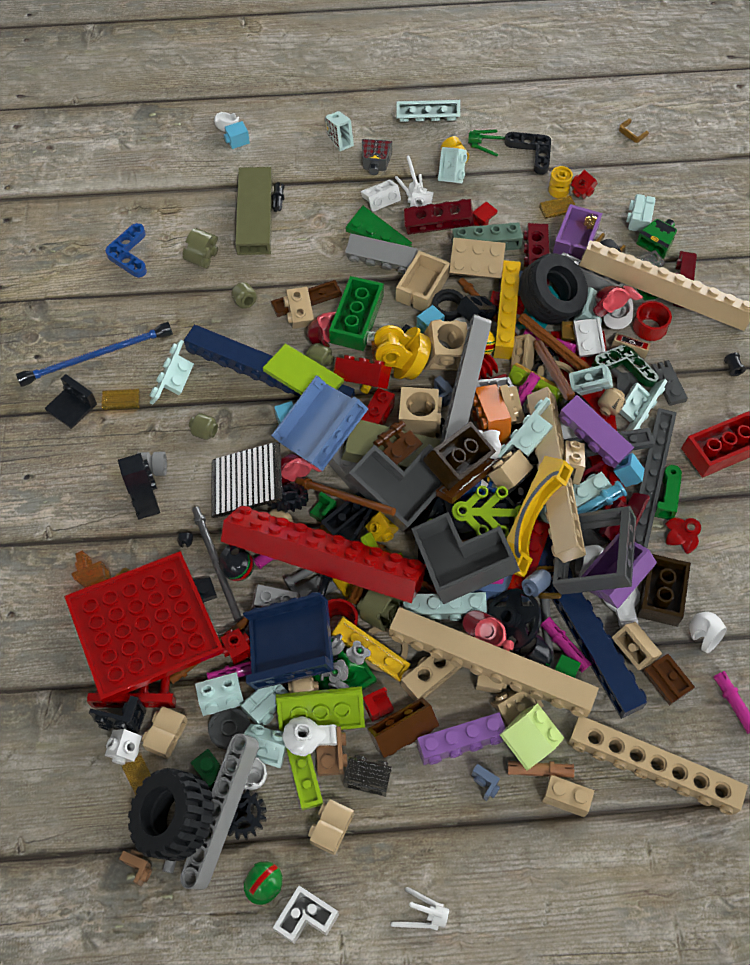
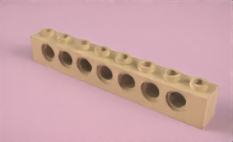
M586 717L577 718L568 742L574 750L582 753L584 751L588 752L599 761L606 760L614 763L613 766L618 769H628L639 778L654 780L660 787L673 788L677 790L678 794L685 797H694L703 805H713L720 808L719 811L724 814L735 815L741 811L748 785ZM594 736L597 738L598 744H592L588 737ZM609 745H615L619 752H612ZM630 753L636 754L639 757V762L633 761ZM651 762H656L660 766V771L654 770ZM672 771H677L681 775V780L674 778ZM693 780L700 781L702 789L697 788ZM715 789H720L724 797L717 796Z

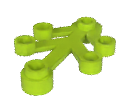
M482 485L476 489L475 494L466 502L460 501L453 506V517L461 522L466 521L476 531L477 536L481 535L479 532L480 528H483L485 532H488L489 528L486 525H480L473 516H480L492 529L500 526L505 531L504 536L506 537L509 534V529L504 525H500L493 517H512L515 520L522 505L517 506L515 509L492 508L500 499H504L508 495L507 488L500 486L481 508H472L479 499H483L488 495V488ZM479 489H483L485 495H480ZM503 490L505 495H499L498 491ZM459 508H464L466 513L461 514Z

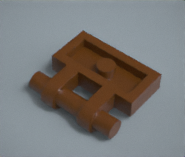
M402 420L392 424L387 432H382L377 436L378 439L373 442L378 448L383 445L385 448L383 453L397 466L423 445L411 430L405 434L402 432V429L406 426ZM393 436L398 439L394 443L390 441V438Z

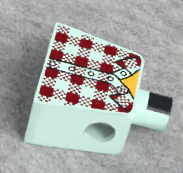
M340 111L328 114L325 117L327 134L337 149L343 151L354 146L351 120Z

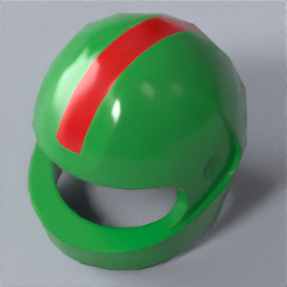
M269 861L255 863L248 872L244 882V892L248 900L256 905H264L271 902L282 888L283 876L281 870L277 865Z

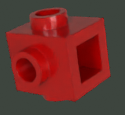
M583 170L580 175H576L572 179L571 187L573 190L571 192L577 198L580 196L583 199L590 197L595 191L594 188L598 185L597 180L586 170Z
M239 628L229 630L220 638L225 658L229 656L234 665L251 656L250 639L246 632L242 634Z

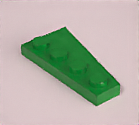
M362 205L346 226V232L350 234L412 247L410 240L364 205Z

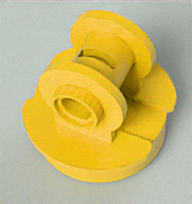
M387 325L379 328L374 335V342L378 347L375 352L376 360L385 362V366L393 367L394 378L413 380L420 375L430 355L431 340L427 335L420 333L419 328L412 327L404 334L401 328Z

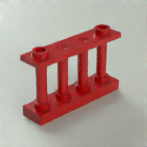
M170 676L161 679V689L158 693L148 692V685L139 688L137 693H126L105 703H102L98 690L87 695V702L91 708H123L130 696L138 697L145 708H176V698L173 693L169 692Z

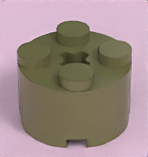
M198 228L192 229L186 239V243H188L187 249L183 248V259L208 269L211 257H215L218 252V247L216 246L218 236Z
M368 590L364 599L359 601L357 609L360 611V618L364 622L382 631H386L385 628H390L400 603L403 604V601Z

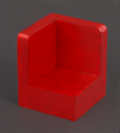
M488 202L483 203L473 211L474 226L488 225L489 220L497 214L498 210Z
M386 687L363 697V705L372 722L394 712V707L387 696Z

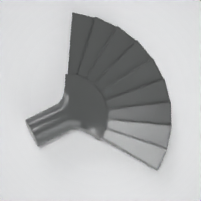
M616 368L610 370L611 374L617 379L616 388L622 391L625 397L633 384L639 383L642 386L631 372L622 373Z

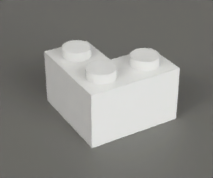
M298 886L273 926V929L295 944L307 923L327 936L339 913L330 905L301 886Z

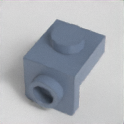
M438 376L434 379V389H439L438 397H442V407L448 406L453 389L447 380Z

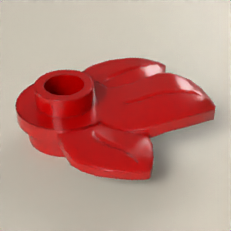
M677 517L665 523L667 528L671 530L667 535V545L676 546L682 544L686 554L693 552L699 544L698 535L701 532V524L698 520L694 518L684 520ZM694 525L695 529L689 530L687 526Z

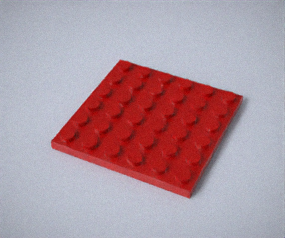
M181 551L64 596L102 703L224 653Z

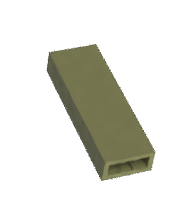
M239 167L235 243L237 255L271 254L272 167Z
M360 420L344 441L341 459L358 463L374 446L373 442L378 439L377 436L382 432H387L390 427ZM414 433L423 445L401 462L398 467L404 471L425 447L430 444L433 448H436L440 445L441 440ZM395 436L390 438L392 443L398 440ZM383 445L379 447L382 452L385 450Z

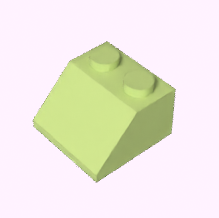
M538 703L522 711L500 734L501 738L526 770H529L554 751L564 739L563 735Z

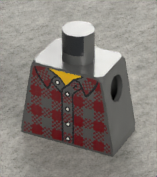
M362 139L363 169L369 170L371 175H377L379 171H386L392 156V141Z

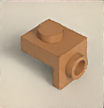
M131 850L130 853L123 851L119 860L128 866L138 869L133 882L141 887L144 882L146 883L152 873V869H150L152 865L142 859L144 855L137 851Z

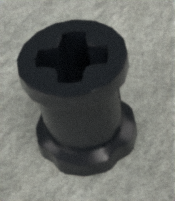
M730 353L724 358L725 364H728L730 369L729 374L731 376H739L746 371V367L740 361L739 353Z

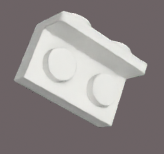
M391 180L361 191L362 198L369 202L370 209L373 212L401 200L399 187Z

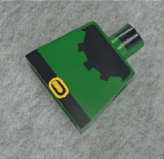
M655 219L639 233L636 244L664 259L677 233L674 221L667 219L663 222Z

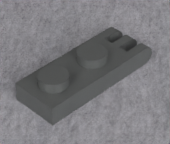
M666 360L664 364L663 362H658L657 365L656 363L651 364V368L659 377L657 382L663 379L667 380L663 394L668 405L672 406L686 402L688 397L670 361Z

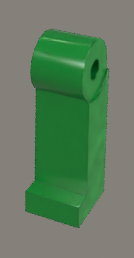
M669 465L664 471L662 502L658 501L654 517L670 520L677 513L682 471L676 465Z

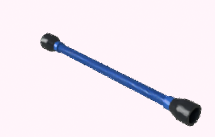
M169 322L159 324L150 332L138 335V337L135 336L131 339L129 338V340L118 342V344L94 350V352L65 360V362L45 367V369L22 371L16 373L20 386L24 387L41 378L44 374L62 370L64 367L91 360L106 353L117 351V349L128 347V345L143 342V340L165 338L173 335Z

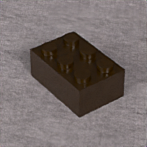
M470 421L434 448L423 461L449 491L489 459L496 451Z
M652 554L657 563L643 579L637 617L678 627L684 618L691 563Z

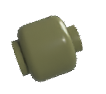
M245 282L238 283L232 289L231 296L239 307L249 308L256 302L257 294L250 284Z
M320 343L310 345L306 352L307 357L325 368L331 366L334 360L331 348Z
M199 413L190 419L189 427L193 436L209 440L216 435L218 424H216L214 417Z

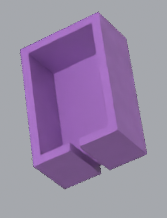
M570 204L555 240L553 253L562 254L564 252L581 260L589 240L594 241L602 213Z
M619 533L581 577L617 573ZM635 542L632 587L589 592L601 599L603 598L604 601L618 609L657 562L649 549Z

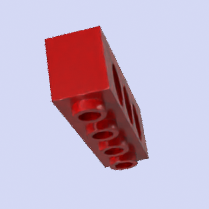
M378 388L367 406V412L361 420L385 425L395 406V394Z

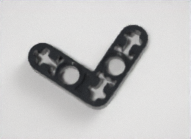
M508 132L505 135L504 143L507 147L535 150V173L544 175L548 172L551 152V138L549 136L520 132ZM524 140H530L531 143H526ZM545 153L547 156H540L539 154Z

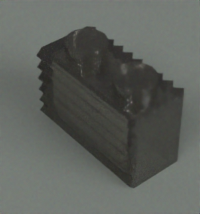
M355 755L354 758L349 757L343 786L386 797L392 767L388 766L389 763L386 761L376 760L374 763L367 761V758L361 755Z

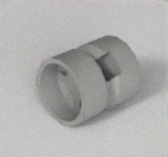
M138 452L141 453L143 460H148L149 467L155 476H166L167 456L165 452H153L152 455L149 452Z

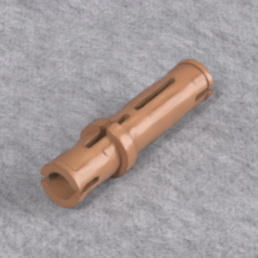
M508 761L507 774L549 777V779L553 775L574 779V764H555L554 761H549V763H537L529 770H526L520 762Z

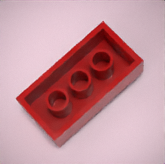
M750 411L687 437L681 449L702 478L750 458Z

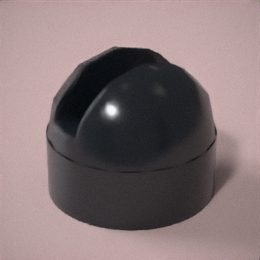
M178 533V545L182 548L184 544H186L187 548L190 547L193 542V534Z

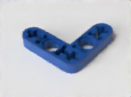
M139 223L131 225L110 243L105 250L110 261L137 278L145 276L147 269L145 263L129 251L145 237L144 226ZM124 240L130 241L128 244H122ZM126 258L130 259L128 263L122 262Z

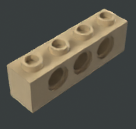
M462 629V630L460 631V632H463V633L467 634L464 629ZM425 656L418 662V666L415 669H409L402 675L401 687L414 702L422 697L425 699L462 667H456L450 661L443 658L437 659L433 656ZM442 662L445 666L442 668H438L434 665V663ZM422 674H425L429 677V679L427 681H422L418 677Z

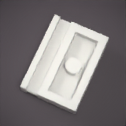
M600 318L573 322L578 357L595 356L606 352Z

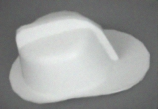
M629 298L623 307L604 316V323L607 327L619 330L631 323L633 318L632 299Z

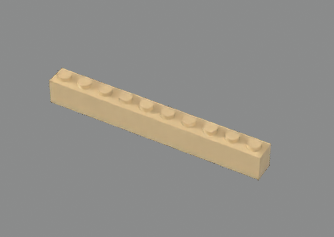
M589 240L579 266L745 331L750 322V301H743L732 294L723 293L714 287L705 286L699 281L690 280L681 274L672 273L666 268L657 267L648 261L639 260L633 255L624 254L615 248H609L600 242Z
M548 387L527 395L528 404L526 406L530 415L536 410L534 407L541 399L544 400L546 397L550 399V405L541 414V417L553 425V428L534 449L539 462L537 464L538 469L544 456L565 460V445L560 418L558 417L556 397ZM570 476L567 485L561 486L545 503L547 508L545 516L550 525L548 533L553 542L551 550L553 555L558 557L563 563L586 555Z
M401 607L398 608L389 628V636L395 642L407 643L417 651L424 650L429 652L434 658H443L450 661L456 667L463 666L468 668L473 674L485 675L491 681L498 684H507L514 691H524L536 700L543 699L550 702L556 708L570 710L575 716L588 717L599 688Z

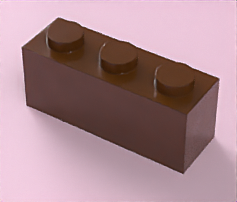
M422 697L367 729L377 751L383 758L395 754L406 745L414 743L418 737L431 733L440 725L432 706Z

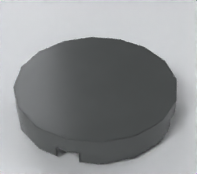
M238 708L216 712L208 723V734L214 745L220 749L227 750L232 737L238 733L244 734L250 725L248 716Z

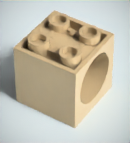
M442 320L431 321L423 333L431 340V351L424 370L457 371L466 339L467 323L458 320L451 322ZM439 340L446 342L451 349L444 347Z
M401 387L399 421L402 420L406 424L402 429L403 431L408 432L411 430L415 434L436 438V434H440L442 397H438L439 389ZM415 412H424V413H426V414H428V415H426V416H416V415H413L412 413H415Z

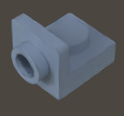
M477 764L471 776L474 777L473 780L478 785L489 787L483 797L487 801L490 796L494 798L498 793L500 786L497 784L500 778Z

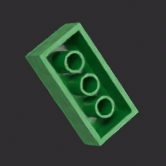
M353 276L349 277L329 329L331 344L360 351L365 350L368 333L373 328L384 297V283Z

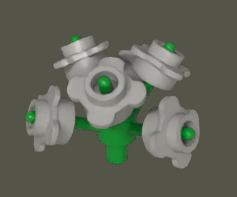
M338 634L336 637H331L333 660H336L338 657L340 660L333 663L334 671L319 674L321 681H323V677L329 676V680L332 682L328 683L330 689L349 688L344 683L348 678V674L355 671H363L364 659L371 655V651L362 646L360 641H354L353 646L348 648L345 654L343 652L345 644L341 640L343 636Z

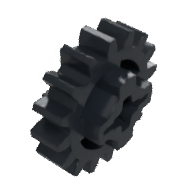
M288 482L287 485L280 483L278 486L274 485L273 500H271V489H268L269 501H267V505L271 506L272 510L277 508L278 512L281 510L285 513L288 510L295 512V509L301 510L302 506H307V502H309L308 490L304 489V486L298 487V483L292 484Z
M247 789L245 794H242L240 801H245L238 804L227 834L229 837L235 833L236 840H239L241 835L244 836L245 840H248V834L252 833L253 836H257L255 830L257 828L263 830L261 822H266L267 818L262 814L266 813L267 809L266 807H261L264 804L263 799L257 801L258 794L256 792L250 796V791ZM254 806L257 807V818L252 814ZM246 811L247 816L240 818L239 812L244 813ZM242 826H250L248 828L241 829Z

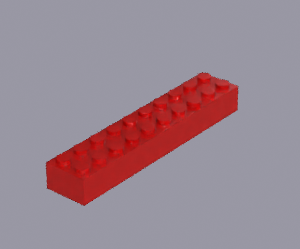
M239 506L223 522L221 542L408 603L413 602L422 587L427 566L416 559L410 560L402 557L400 554L388 553L378 547H369L359 541H350L340 535H331L321 529H312L302 523H293L283 517L278 518L271 516L267 512L252 510L248 506Z

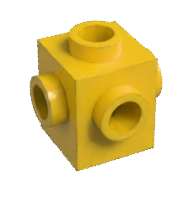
M381 512L372 516L371 521L365 526L368 532L372 533L376 542L392 540L394 534L399 530Z

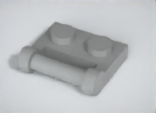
M303 569L291 577L287 576L284 578V582L290 591L298 592L297 598L307 596L309 593H318L322 574L296 587L295 583L314 573L313 571ZM333 580L329 583L325 596L337 589Z

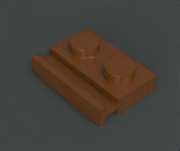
M666 654L643 670L644 674L669 706L695 688L669 654Z

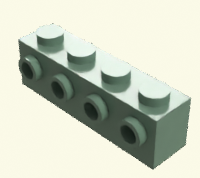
M519 222L452 228V245L453 238L506 243L505 251L521 249L523 236Z

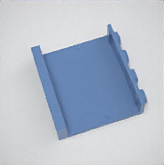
M316 375L271 436L283 446L323 471L367 412L368 408L356 397L350 398L326 384Z

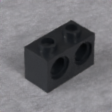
M466 295L461 299L460 305L456 310L470 323L474 314L492 320L499 309L486 296Z

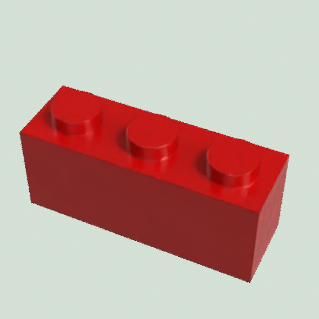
M344 355V358L336 357L333 373L343 378L346 382L388 389L392 367L385 366L383 361L374 360V363H369L370 359L359 357V361H356L355 357Z

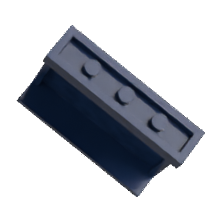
M320 592L309 593L307 596L300 598H290L282 603H271L263 608H252L251 611L243 613V616L249 620L252 673L246 675V684L255 690L334 671L328 600Z

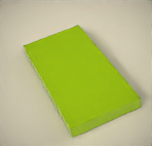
M286 343L263 367V372L300 395L303 394L316 375L336 390L344 383L343 378Z
M362 686L276 694L279 731L284 732V727L289 721L300 716L310 718L317 725L341 726V730L365 728Z

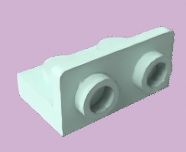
M442 147L438 181L463 183L467 150Z
M250 724L244 734L257 739L259 748L256 757L264 764L281 768L286 752L282 739L283 732L264 728L260 724Z

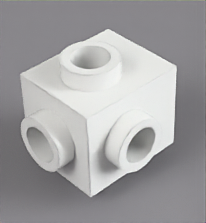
M417 187V189L413 190V193H409L408 203H410V207L431 204L434 192H429L426 188Z
M126 729L113 730L106 744L105 756L112 758L113 763L125 765V762H134L139 753V744L142 736Z

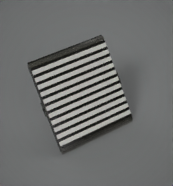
M280 442L246 449L212 460L211 518L229 515L239 506H248L253 509L282 500Z

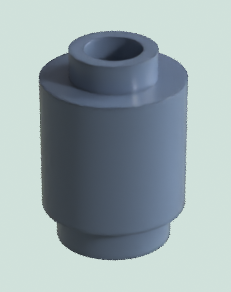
M544 569L534 571L522 581L524 593L528 596L533 595L537 597L550 586L551 575Z

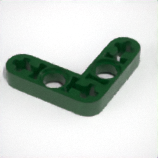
M626 345L618 346L597 355L591 364L592 367L603 365L605 362L609 370L624 365L642 385L649 388L653 387L659 378L657 373L631 347Z

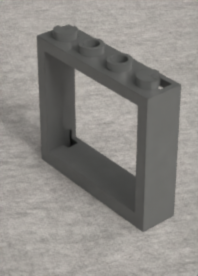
M630 506L579 513L581 530L620 525L617 573L568 579L570 561L563 563L556 557L553 559L554 575L551 577L553 587L561 595L632 587L636 516Z

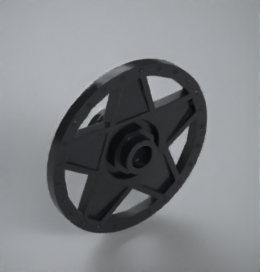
M509 589L502 592L492 601L487 611V614L503 623L507 639L513 636L519 642L514 644L513 650H518L528 645L539 631L541 624L539 603L533 595H526L522 589ZM521 594L528 597L534 606H523ZM509 596L505 607L496 606L503 598ZM535 619L534 627L529 634L526 624Z

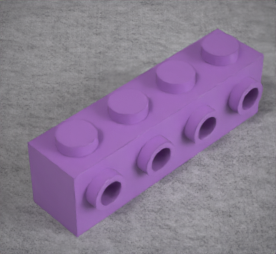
M578 395L561 410L558 416L565 426H569L579 439H583L593 452L603 457V461L614 469L634 449L623 436Z
M500 712L418 737L417 747L423 765L437 764L442 759L448 757L456 758L467 751L475 752L489 744H500L503 742L500 734L505 730V726Z

